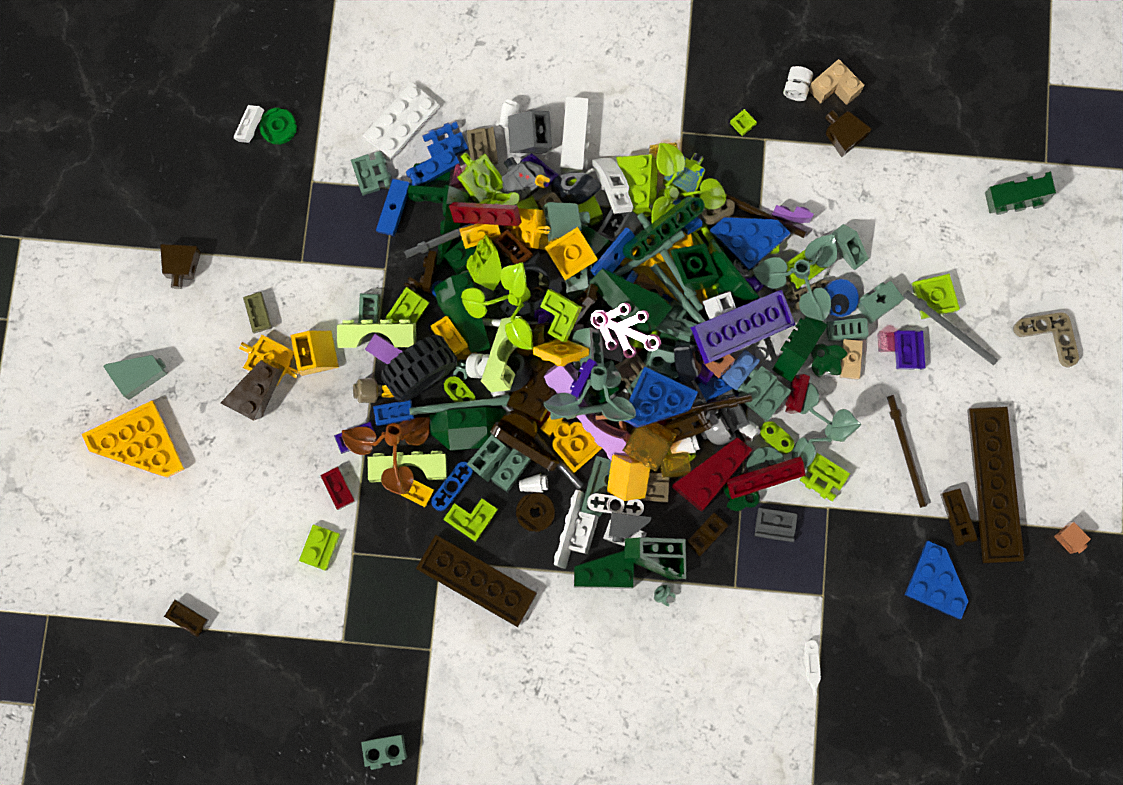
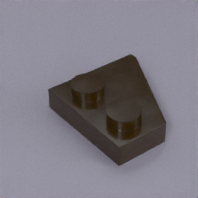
M592 283L573 301L582 307L575 325L597 299L596 292L598 287Z

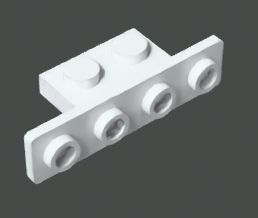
M575 490L571 498V507L565 518L564 531L561 533L559 548L554 556V565L564 569L567 566L571 550L588 554L598 521V516L580 512L585 493L580 490Z

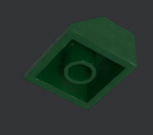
M705 243L671 250L672 257L685 287L693 291L710 288L719 278Z

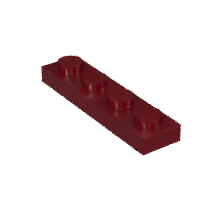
M452 202L449 205L453 220L456 223L519 226L522 223L517 205Z
M799 456L727 479L726 481L731 499L806 475L803 460Z

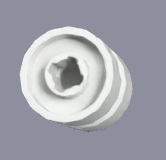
M792 67L783 94L795 101L806 100L813 72L804 67Z
M472 353L469 355L466 361V372L470 378H482L490 354Z

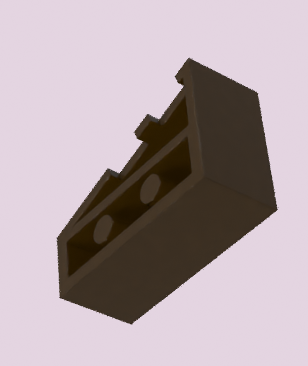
M270 359L260 360L220 403L253 421L261 419L285 367Z

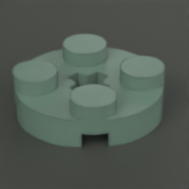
M771 447L758 448L747 459V473L762 469L761 463L764 464L765 461L769 462L770 466L784 462V456Z

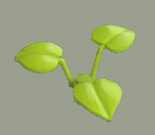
M667 143L659 144L656 157L657 168L661 174L673 176L665 184V188L660 189L658 192V198L654 202L652 209V223L675 206L673 201L678 197L700 195V198L704 201L705 209L709 210L717 209L725 203L726 194L723 187L717 180L712 178L702 181L700 191L679 193L676 187L671 186V183L677 177V172L684 170L685 159L681 151L675 146ZM680 213L676 216L677 221H679Z
M523 262L509 265L501 270V283L505 289L509 290V294L486 302L485 295L480 289L468 288L462 292V302L468 313L475 318H482L486 315L487 309L485 305L508 299L510 304L518 306L510 318L511 322L505 325L506 335L515 346L521 349H533L532 331L529 324L522 318L515 319L520 309L524 307L523 302L530 299L531 296L529 289L526 287V274Z

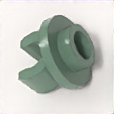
M461 359L457 361L453 376L456 377L458 372L461 371L464 374L463 380H466L468 377L466 360Z
M668 585L659 586L654 592V600L668 607L670 604L666 602V598L668 596L676 597L670 591Z

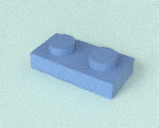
M744 349L733 363V366L724 374L722 380L737 391L759 364L760 360Z

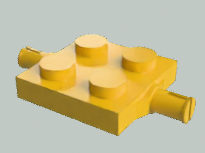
M518 208L522 223L519 226L504 227V229L510 230L525 247L539 249L541 233L548 234L550 232L545 230H550L549 226H542V210Z
M261 335L253 347L244 342L241 343L239 349L248 353V359L243 366L245 370L250 372L260 360L270 359L285 367L277 386L286 373L294 378L298 377L296 374L299 375V372L290 367L295 356L293 350L264 335Z

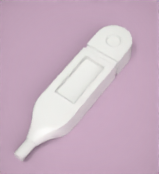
M809 640L805 643L807 680L813 689V695H817V687L821 679L818 644L814 640Z

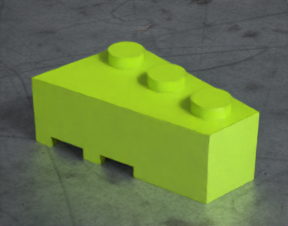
M652 154L616 157L618 166L629 185L628 194L633 205L632 211L637 216L640 213H644L645 216H652V209L657 194L658 168L656 159Z

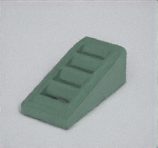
M360 293L358 323H361V320L371 319L364 318V315H374V319L371 320H373V323H378L380 294ZM365 299L374 300V303H365ZM374 307V311H364V308Z
M867 318L826 322L828 325V341L843 339L860 340L868 337ZM849 325H853V334H850ZM858 325H861V333H858ZM833 326H837L838 335L834 336ZM841 326H845V335H842Z

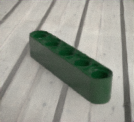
M698 197L684 198L627 242L623 247L624 256L632 260H641L700 215L705 208L704 201ZM694 201L695 207H694V209L692 210V209H691V204H692V202ZM678 213H680L679 221L676 219ZM663 224H665L666 230L664 233L662 232ZM650 235L651 242L648 244L647 237ZM636 247L637 252L633 256L632 249Z

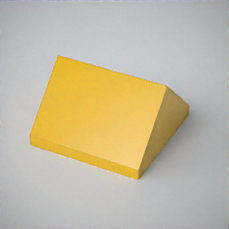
M613 454L607 492L624 501L645 498L651 460Z

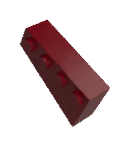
M737 437L674 483L672 488L702 512L752 449Z

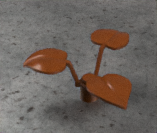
M415 418L414 420L402 421L399 424H389L386 427V432H382L377 441L375 432L368 427L342 430V439L350 451L355 454L366 455L371 453L372 446H377L385 438L386 443L393 446V468L383 471L381 483L391 492L400 495L406 494L410 491L414 478L412 471L408 467L401 466L397 468V444L400 440L404 439L410 445L423 444L429 435L430 419Z

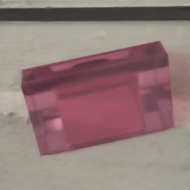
M459 164L455 166L451 181V187L456 189L464 188L457 178L462 173Z
M879 331L877 333L878 352H895L894 332Z

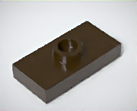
M175 599L164 615L165 618L196 637H199L209 619Z

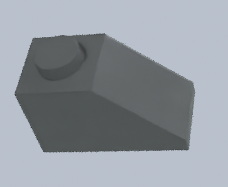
M612 512L608 538H612L613 542L624 543L626 538L633 537L650 523L651 517Z

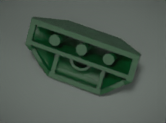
M712 238L707 245V249L719 276L714 282L717 293L722 295L731 292L733 301L743 304L759 299L758 294Z
M484 407L445 410L430 414V434L450 451L480 449L488 438L493 435L490 430L495 422H500L502 416L506 414V410Z

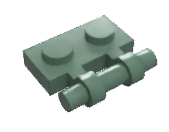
M381 151L374 153L376 158L374 160H370L368 154L351 159L363 196L379 191L378 183L384 182L385 188H390L392 176L387 170V162ZM379 167L381 174L375 175L373 168Z

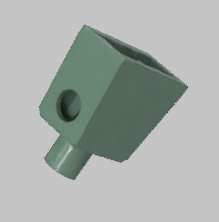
M548 202L543 206L546 226L550 228V230L547 229V231H550L547 234L549 242L561 238L576 227L581 231V224L590 223L589 212L579 213L577 204Z

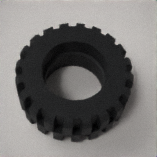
M534 249V252H531L533 256L523 263L525 273H542L549 282V289L566 297V280L561 275L547 252L542 254L540 250ZM522 253L520 256L517 257V259L519 260L525 254ZM506 258L504 260L505 264L501 265L503 269L515 264ZM500 280L494 290L496 298L509 294V290L503 287ZM544 297L532 303L523 302L524 307L520 309L516 316H521L525 321L538 322V318H534L535 310L543 309L540 306ZM508 299L498 302L508 317H511L518 307L510 304Z
M431 335L411 345L405 351L398 354L396 358H393L385 366V369L382 370L381 378L394 398L400 402H405L419 396V394L424 393L444 379L457 365V357L442 336Z

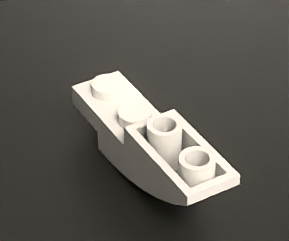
M611 158L592 159L601 189L606 191L613 213L632 212L633 205L628 194L629 185L618 164Z

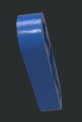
M467 462L457 464L433 496L432 506L436 510H446L472 477L473 469L467 465ZM467 466V471L469 472V474H463L460 479L464 481L460 483V481L457 478H454L453 476L456 474L458 477L461 474V471L459 469L461 467L465 468ZM451 481H455L458 484V488L454 492L447 490V484ZM445 490V492L448 495H451L452 497L449 499L446 496V498L444 499V502L446 504L444 506L440 505L439 507H437L436 505L438 503L436 499H442L444 493L441 492Z

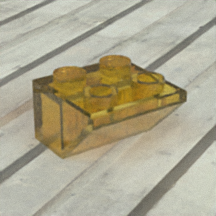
M657 422L639 428L634 427L622 451L656 472L671 448L676 434Z

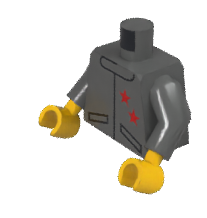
M513 157L504 161L508 172L502 176L503 193L516 192L519 194V201L531 197L550 182V179L545 175L543 167L536 163L523 161L517 164Z

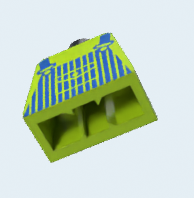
M694 153L690 160L684 157V170L677 172V177L671 183V186L676 187L679 193L693 192L699 189L705 169L700 166L704 158ZM673 175L664 177V186L666 183L669 182ZM690 195V196H684V197H695L696 195Z

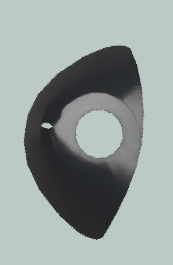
M567 173L559 175L554 179L551 191L557 195L562 203L579 205L592 198L600 190L601 184L585 173ZM569 177H575L577 180L572 186L565 184Z
M679 339L675 344L674 359L680 382L685 385L700 374L703 358L696 342H687ZM696 350L699 352L700 355L699 362H697L695 358Z

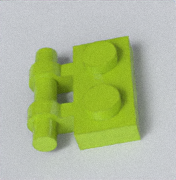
M816 453L813 462L806 469L812 473L811 477L803 476L799 481L804 483L806 488H812L818 492L822 498H827L833 502L836 495L830 492L832 487L841 490L850 473L819 453ZM817 478L827 483L825 488L815 482Z

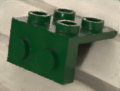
M451 170L423 186H413L411 183L408 186L410 200L442 203L445 185L449 186ZM422 172L418 174L419 178L424 176Z

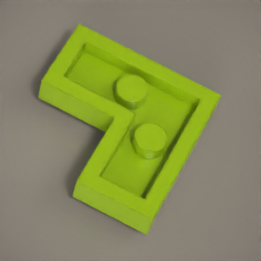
M548 289L540 306L555 315L548 334L562 342H567L582 307L554 290Z
M481 498L472 513L469 514L454 503L443 520L476 542L498 509Z

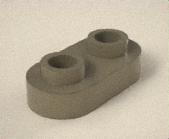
M726 199L725 203L717 209L709 210L704 208V211L701 213L702 222L714 224L724 217L731 216L734 213V202Z

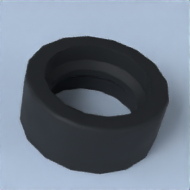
M511 354L507 365L511 370L519 367V369L515 373L511 389L506 390L509 392L519 390L525 386L532 375L531 364L522 355Z

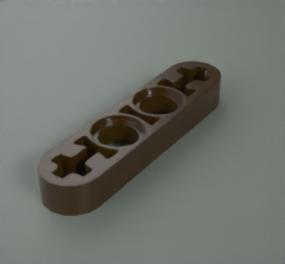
M495 422L490 430L496 438L550 471H554L560 463L554 455L500 422Z

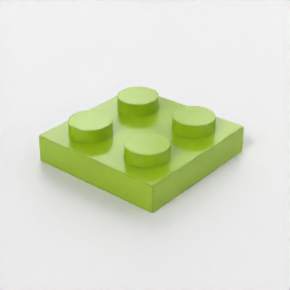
M950 274L915 281L911 284L914 295L919 299L925 300L927 305L938 314L944 315L960 310ZM919 311L921 319L931 318L923 311Z

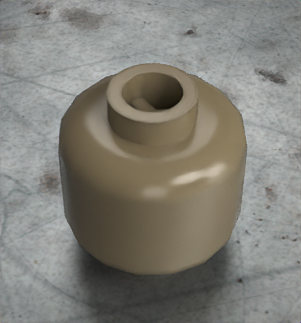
M374 378L358 379L356 384H353V397L359 403H375L378 396L382 395V387L377 384Z

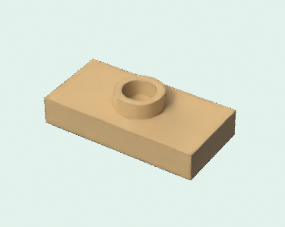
M843 339L842 348L846 350L848 355L841 359L840 378L860 379L863 341Z

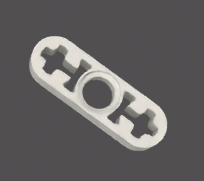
M595 493L587 499L589 509L597 512L611 514L614 512L639 516L644 510L643 503L638 499L629 500L626 504L633 505L636 502L637 506L640 507V510H637L636 513H632V509L627 508L626 513L622 512L624 500L616 496ZM598 497L599 501L605 502L604 497L608 498L606 503L607 510L603 509L604 505H598L597 508H594V504H591L590 501ZM613 499H617L621 503V507L617 511L610 508V502Z

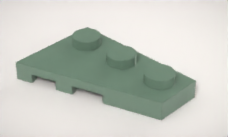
M596 456L580 512L596 515L598 518L603 513L590 510L587 506V499L595 493L612 495L607 492L611 460ZM595 497L590 502L594 504V508H597L598 505H604L603 509L605 510L608 498L604 497L605 502L599 501L598 497Z

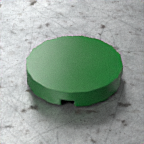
M273 108L265 112L259 124L263 138L267 142L279 145L290 141L294 137L297 128L294 116L288 110Z

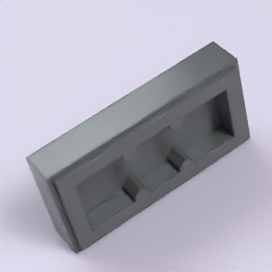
M731 389L715 398L716 401L728 399L727 397L735 395L734 390ZM740 404L737 405L738 407L720 408L732 432L750 424Z

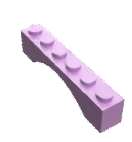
M567 363L566 366L554 365L547 371L544 378L547 385L553 388L557 394H571L572 390H570V387L575 379L578 380V371L571 363ZM583 398L581 404H579L578 406L585 407L588 405ZM594 413L576 416L581 421L583 428L595 438L597 445L606 451L611 461L613 454L630 457L636 454L639 445L627 431L608 425L601 419L596 420Z

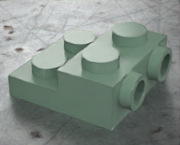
M763 366L759 370L755 367L748 376L751 380L748 384L743 382L737 392L740 393L738 396L751 394L752 402L743 404L765 421H768L791 390L776 379L777 377Z

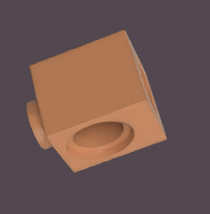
M730 354L721 357L722 362L720 363L712 361L705 364L703 360V364L720 378L733 366L735 359Z
M1075 522L1068 523L1054 536L1070 554L1081 553L1088 547L1086 543L1091 540Z

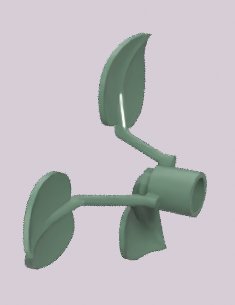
M834 235L822 236L809 243L805 250V257L812 262L798 260L794 268H791L789 272H787L786 262L778 257L768 258L753 268V272L760 283L772 289L783 287L786 284V276L795 273L798 278L805 280L809 292L803 294L799 300L801 312L809 318L820 321L825 320L829 315L831 299L828 292L823 288H816L812 291L808 276L810 274V265L816 263L819 267L825 268L831 266L836 261L837 246Z
M612 360L605 362L604 367L595 366L592 368L591 379L587 380V385L577 401L569 393H559L544 402L545 408L552 414L564 418L573 417L580 412L578 405L581 404L589 387L592 386L595 390L604 389L605 398L608 403L603 405L602 413L607 419L627 421L636 416L634 406L627 399L615 397L611 400L609 398L607 388H614L621 383V375Z
M808 383L800 414H806L810 410L812 414L829 425L825 428L826 438H813L808 441L807 438L802 437L794 445L792 459L801 456L804 469L813 462L816 455V448L812 443L821 441L831 442L832 439L844 442L848 436L861 426V423L847 409L839 410L834 415L832 422L817 413L813 407L819 402V392L812 383Z

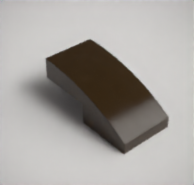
M713 513L686 544L701 556L728 525Z

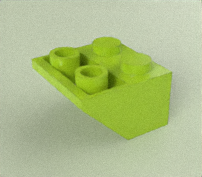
M485 235L483 240L481 239L478 242L475 253L469 257L466 267L474 282L494 291L501 280L500 273L502 267L497 249L490 237Z

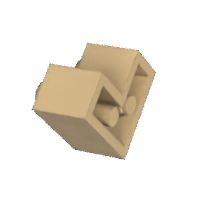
M838 59L811 83L809 92L820 103L835 93L848 105L861 93L864 84Z

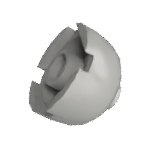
M721 409L706 412L705 417L711 421L713 426L711 429L701 433L705 440L708 438L710 442L716 445H723L736 438L735 432H730V427Z

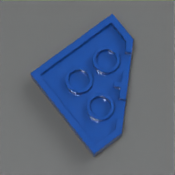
M724 217L710 229V233L748 271L790 236V232L778 220Z
M644 367L629 398V402L635 408L636 416L625 422L639 428L688 412L698 392Z
M926 541L905 596L957 619H961L968 599L949 554L945 548Z

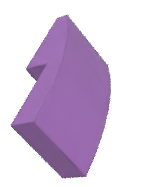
M776 205L772 213L773 216L792 223H810L814 215L805 207L797 206L793 213L788 207L783 205Z
M374 333L365 348L367 352L386 364H389L393 358H396L398 354L403 352L402 349L394 347L390 341Z

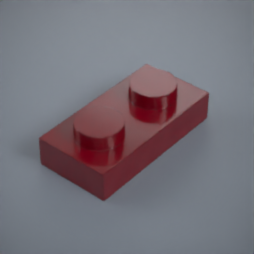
M800 374L794 377L790 384L791 392L786 400L787 407L785 412L790 414L801 413L810 376Z
M339 467L320 475L337 510L355 502Z

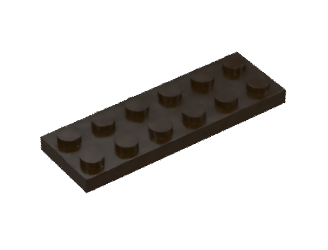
M437 535L434 536L416 567L420 572L517 628L537 595V592Z

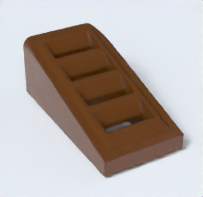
M508 229L493 240L495 248L514 264L524 263L533 256ZM517 249L520 250V251H518L515 255H513V253H514ZM524 253L525 255L518 260L517 257Z

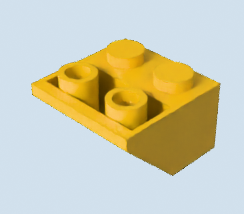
M305 331L290 335L297 370L301 376L339 368L332 331Z

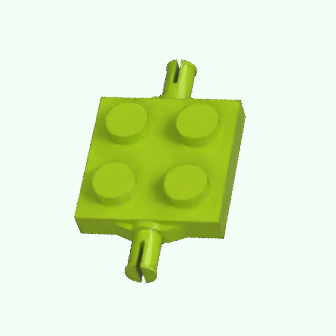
M467 152L460 156L467 166L457 178L476 203L490 199L494 191H500L503 188L502 176L486 154L481 155L474 161Z

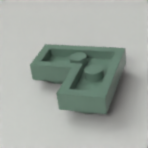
M673 300L670 304L672 309L655 330L690 342L694 337L690 327L697 324L685 320L689 313L680 302Z

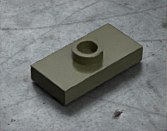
M262 292L243 297L252 332L255 334L272 329Z

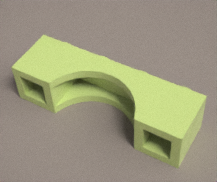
M511 317L501 319L482 375L481 382L490 392L510 390L515 377V373L507 365L510 354L517 348V346L509 341L505 332V325L511 322Z
M371 319L361 320V323H354V320H342V323L337 324V348H357L361 345L363 338L372 332L386 335L392 341L394 347H410L416 344V323H411V319H400L399 323H392L391 319L380 320V323H373Z
M431 451V454L424 455L423 452H411V455L397 452V468L401 466L418 467L425 473L428 480L448 478L447 456L442 454V451ZM374 453L373 457H368V480L370 482H381L383 471L393 468V453L392 456H384V453Z

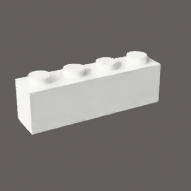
M566 97L561 174L583 173V169H587L588 158H584V152L588 151L589 140H586V134H590V123L587 122V116H591L592 105H588V98Z

